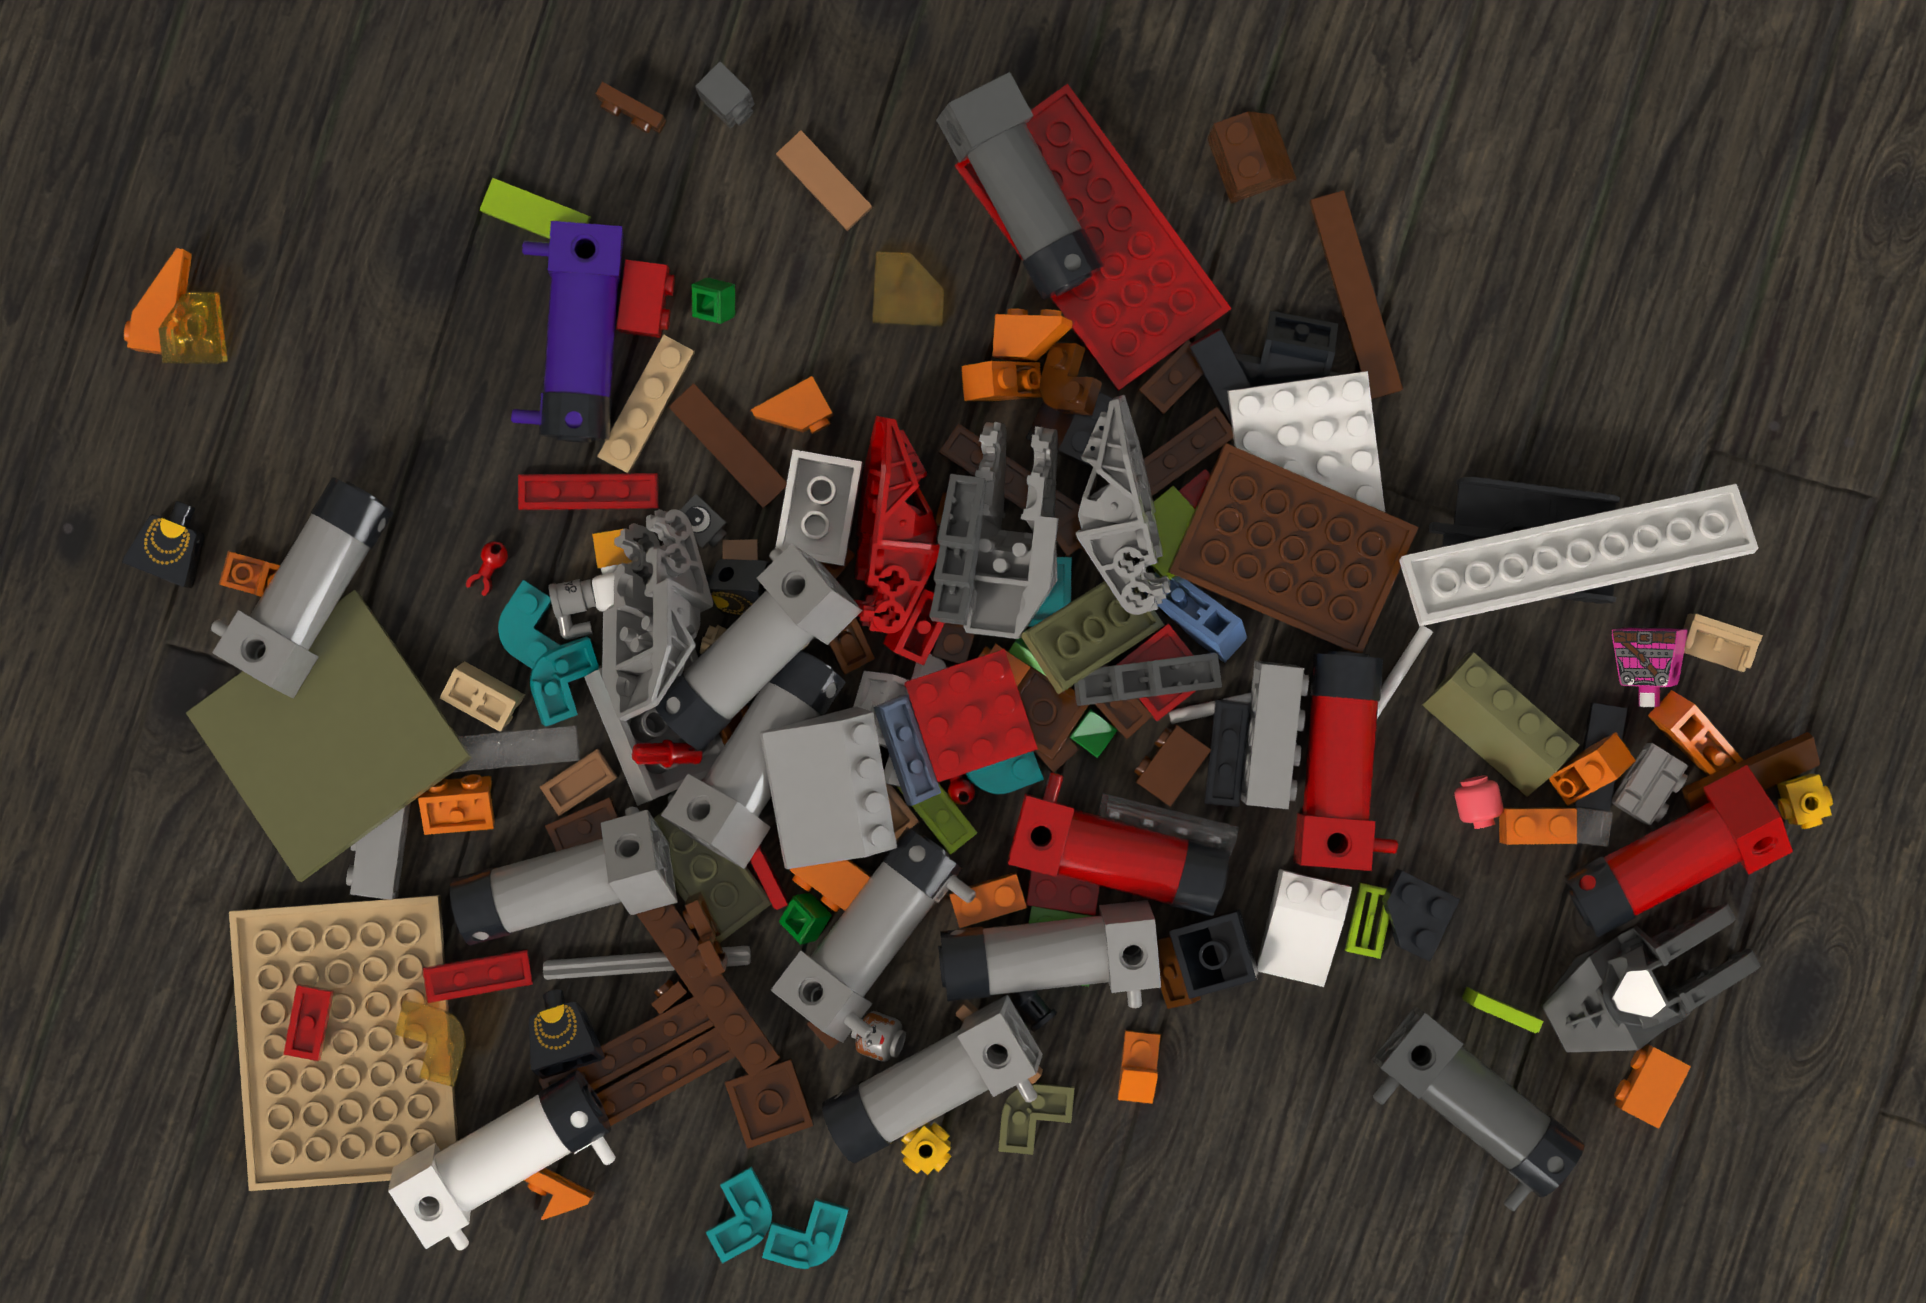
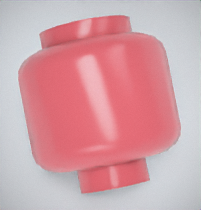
M1487 775L1471 777L1460 781L1461 786L1455 790L1454 795L1461 821L1473 823L1474 829L1495 825L1494 818L1499 817L1504 812L1497 782L1488 780Z

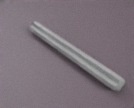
M749 946L722 947L723 953L725 952L728 956L726 967L742 966L751 963ZM663 952L547 960L543 963V974L547 980L675 970Z

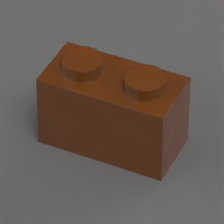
M1175 725L1172 730L1165 727L1154 743L1159 747L1151 758L1145 755L1134 770V773L1138 775L1135 782L1170 807L1211 751V749L1178 725Z

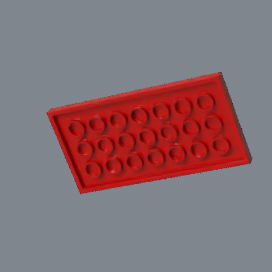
M1066 84L1031 110L1033 117L1026 125L1081 228L1086 231L1104 267L1079 286L1059 296L1054 295L1049 298L1057 309L1061 311L1063 317L1072 320L1073 331L1116 390L1120 391L1182 346L1187 340H1190L1229 312L1231 307L1071 87ZM969 159L961 163L958 162L955 165L956 170L1022 259Z

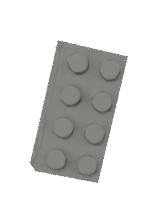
M1254 661L1250 716L1240 798L1246 805L1289 809V801H1295L1297 780H1293L1292 774L1293 766H1299L1301 758V745H1297L1296 737L1297 731H1303L1305 710H1301L1300 701L1301 696H1307L1309 676L1304 674V668L1300 666Z

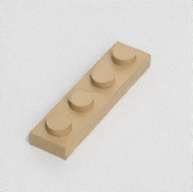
M666 335L662 336L612 428L609 440L605 441L600 450L598 458L630 474L692 360L695 351Z

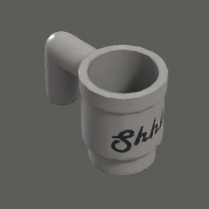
M577 579L549 585L553 611L558 621L561 636L566 640L593 635L590 621L573 625L570 615L587 611V608L596 607L591 579L584 581Z

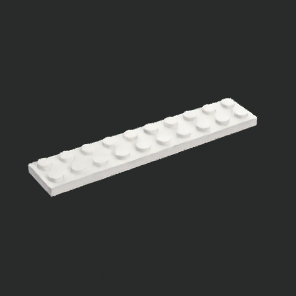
M1733 484L1404 555L1399 562L1420 627L1753 554L1758 550V545L1738 486Z

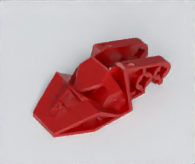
M876 416L864 466L856 529L859 541L854 575L856 580H865V584L872 588V593L866 594L863 600H853L863 610L856 616L860 617L861 626H868L870 631L890 634L901 630L906 624L937 562L940 544L936 543L937 525L932 510L918 484L921 478L927 476V471L923 467L905 432L899 430L896 419ZM914 462L917 463L916 467H913ZM910 495H912L914 506L905 502Z

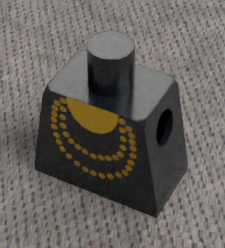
M176 500L169 519L151 514L124 556L122 563L179 586L193 588L204 540V533L188 527L196 508Z
M720 559L716 562L712 575L705 574L712 599L721 613L740 617L766 591L757 577L769 566L767 561Z
M557 989L544 993L543 1000L546 1010L532 1014L529 1017L531 1070L540 1078L546 1079L604 1060V1053L586 1011L577 1002L566 1003L563 990Z

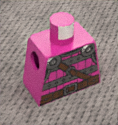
M1618 628L1612 630L1621 686H1639L1640 707H1659L1660 687L1678 685L1687 629Z

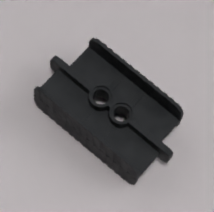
M1462 477L1456 482L1458 493L1454 524L1432 522L1429 525V532L1443 534L1442 547L1506 534L1510 528L1520 531L1613 511L1616 508V503L1620 502V497L1612 494L1584 492L1567 488L1561 489L1544 485L1538 486L1521 482L1515 483L1498 479ZM1615 584L1552 598L1570 599L1586 603L1593 602L1595 604H1612L1616 602V597H1613Z

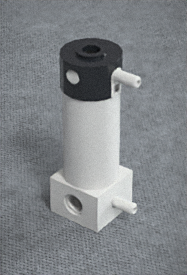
M576 1070L541 1090L538 1095L442 1151L434 1143L394 1166L388 1192L425 1249L449 1236L456 1249L463 1250L468 1246L469 1241L461 1228L469 1224L471 1210L569 1153L575 1154L589 1145L593 1146L604 1165L612 1163L616 1156L603 1137L611 1131L610 1122L596 1092L584 1076Z

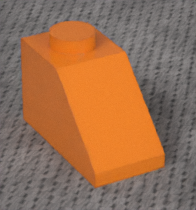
M813 376L751 409L756 419L800 432L810 429L812 434L830 425L828 419L834 416Z

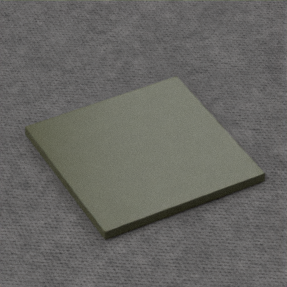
M353 590L337 602L308 650L317 655L318 659L294 699L242 671L186 712L297 881L303 882L472 758L369 606L356 590Z

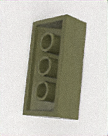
M1474 652L1467 653L1422 704L1425 709L1526 797L1556 773L1579 747L1575 740Z

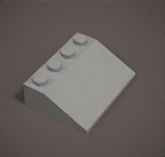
M695 648L684 663V670L698 658ZM602 668L584 677L637 806L678 790L687 774L698 780L705 778L724 748L719 734L702 750L703 755L700 764H673L669 768H665L662 764L638 765L632 760L631 755L633 746L637 743H662L665 739H669L673 743L687 742L668 726L655 708L626 721L617 719L602 678Z
M856 706L760 732L783 862L786 869L863 858L897 848L874 713L872 711Z

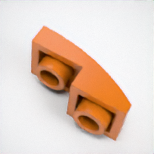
M228 551L219 585L262 597L280 565Z

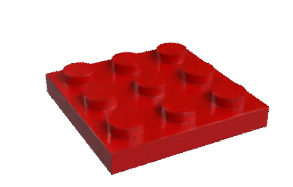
M1005 649L904 682L937 782L1038 749Z

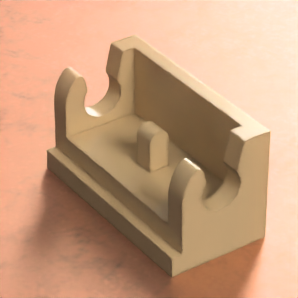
M1688 614L1683 628L1687 629L1684 653L1733 670L1745 672L1746 668L1750 669L1763 635L1699 614Z
M464 661L454 668L440 699L501 732L512 720V714L516 707L521 704L525 694Z

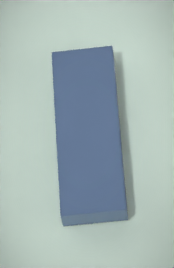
M900 695L873 707L906 805L913 806L940 794L941 790L909 695Z

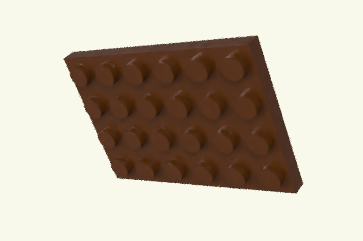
M1224 443L1168 572L1351 652L1363 653L1401 568L1399 560L1407 554L1419 527Z

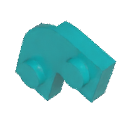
M523 580L501 613L498 632L501 643L506 651L533 669L536 661L545 652L561 645L535 629L551 605L550 596Z
M587 636L548 650L536 661L532 669L530 688L541 723L545 727L578 715L568 682L587 676L599 669L590 638Z
M1033 751L966 773L968 779L980 789L996 795L1010 793L1044 780Z
M752 1166L720 1184L736 1215L708 1229L706 1234L722 1263L757 1245L764 1238L771 1225L772 1206Z
M815 1198L806 1231L772 1222L762 1258L799 1269H809V1267L822 1264L833 1256L839 1245L849 1207Z

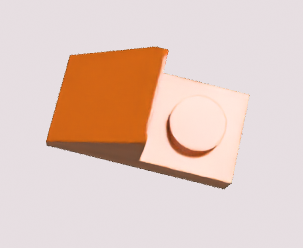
M1125 1030L1118 1100L1153 1103L1158 1078L1157 1062L1160 1034Z
M547 1168L538 1171L524 1180L529 1183L527 1187L535 1193L546 1196L548 1192L553 1195L541 1220L588 1205L595 1194L589 1189Z

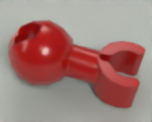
M491 541L484 545L481 550L483 563L478 573L468 578L466 582L467 588L473 587L474 582L484 576V590L481 594L486 596L491 592L492 581L490 578L495 568L502 567L508 558V551L502 543ZM496 544L501 546L499 553L495 550Z
M963 775L950 778L948 796L951 801L958 805H965L971 802L975 796V786L967 778H963ZM968 795L969 799L966 802H962L960 797Z

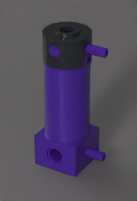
M551 221L549 243L523 242L522 253L524 255L548 257V272L551 277L544 392L541 393L540 411L513 409L511 421L513 423L539 425L540 436L556 438L558 441L578 443L608 441L610 438L612 407L610 395L618 283H621L624 238L622 226ZM583 246H591L595 249V254L589 259H582L577 256L578 250Z

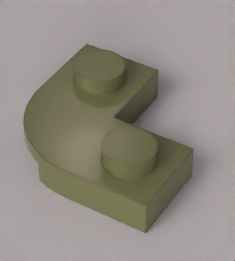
M1034 1083L1032 1086L1038 1096L1029 1103L1025 1102L1018 1088L1013 1091L1005 1101L1002 1109L998 1151L1033 1155L1036 1120L1071 1123L1074 1086Z

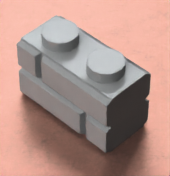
M1646 743L1613 795L1611 803L1644 824L1651 825L1653 821L1658 823L1669 808V805L1665 802L1671 792L1677 793L1685 784L1688 776L1684 772L1688 766L1657 745Z

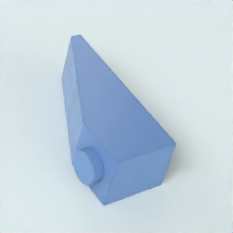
M1175 576L1170 580L1171 592L1166 593L1167 598L1162 599L1163 603L1157 604L1158 607L1199 645L1210 653L1218 652V659L1225 663L1247 639L1242 619L1188 580Z

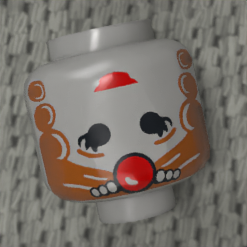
M877 1011L869 1012L862 1020L873 1028L871 1036L863 1039L852 1030L851 1037L856 1039L855 1046L857 1052L881 1062L890 1060L892 1056L898 1057L906 1039V1032L902 1030L901 1022L896 1018Z

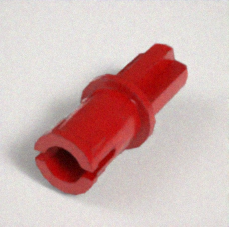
M665 739L662 743H637L633 746L631 754L632 760L638 765L662 764L665 768H669L673 764H700L703 752L695 751V748L688 743H673L671 740Z

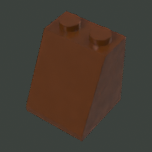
M1245 112L1214 123L1207 139L1230 203L1297 180L1273 114Z

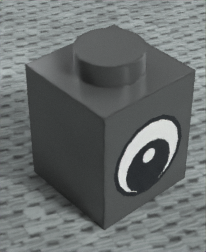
M697 494L680 509L688 517L696 543L701 548L706 549L709 545L715 548L728 534L724 529L729 524Z

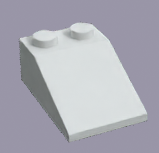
M793 449L775 549L779 548L783 552L792 543L817 561L844 566L864 463L862 461Z
M1279 869L1258 957V971L1324 987L1345 920L1352 887Z

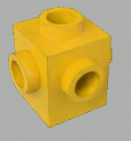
M1807 774L1777 784L1781 799L1778 800L1779 811L1784 820L1788 819L1789 824L1801 825L1802 829L1812 828L1823 824L1821 818L1832 815L1829 807L1833 805L1832 796L1826 785L1823 786L1819 774Z
M935 1122L932 1125L926 1123L905 1134L901 1138V1141L904 1143L901 1153L905 1155L902 1161L917 1174L921 1170L927 1175L933 1169L939 1172L951 1158V1155L948 1153L951 1149V1142L947 1140L950 1135ZM922 1145H930L933 1149L932 1154L923 1156L919 1152V1148Z

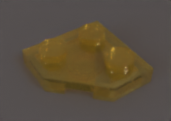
M876 252L873 323L942 326L944 289L911 253Z
M189 292L182 294L158 328L162 362L185 364H220L227 362L219 293Z

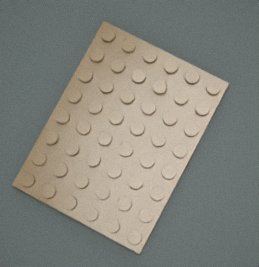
M440 895L229 911L249 1191L390 1181L393 1167L434 1143L442 1151L457 1142L458 1131L448 1000L427 1003L422 967L445 964ZM299 984L334 990L322 1056L319 1061L283 1055L296 986Z

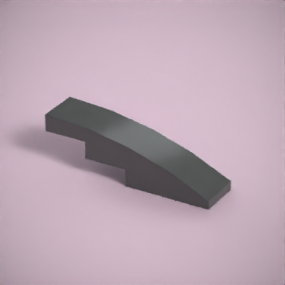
M950 474L937 540L940 548L934 573L936 586L930 612L932 621L967 625L983 519L985 478Z
M1218 652L1101 667L1074 684L1077 706L1222 687Z

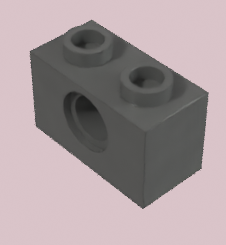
M721 62L695 86L701 100L730 129L736 123L741 126L754 112L751 108L755 103L750 90Z

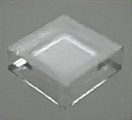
M1576 807L1577 843L1608 847L1613 812Z

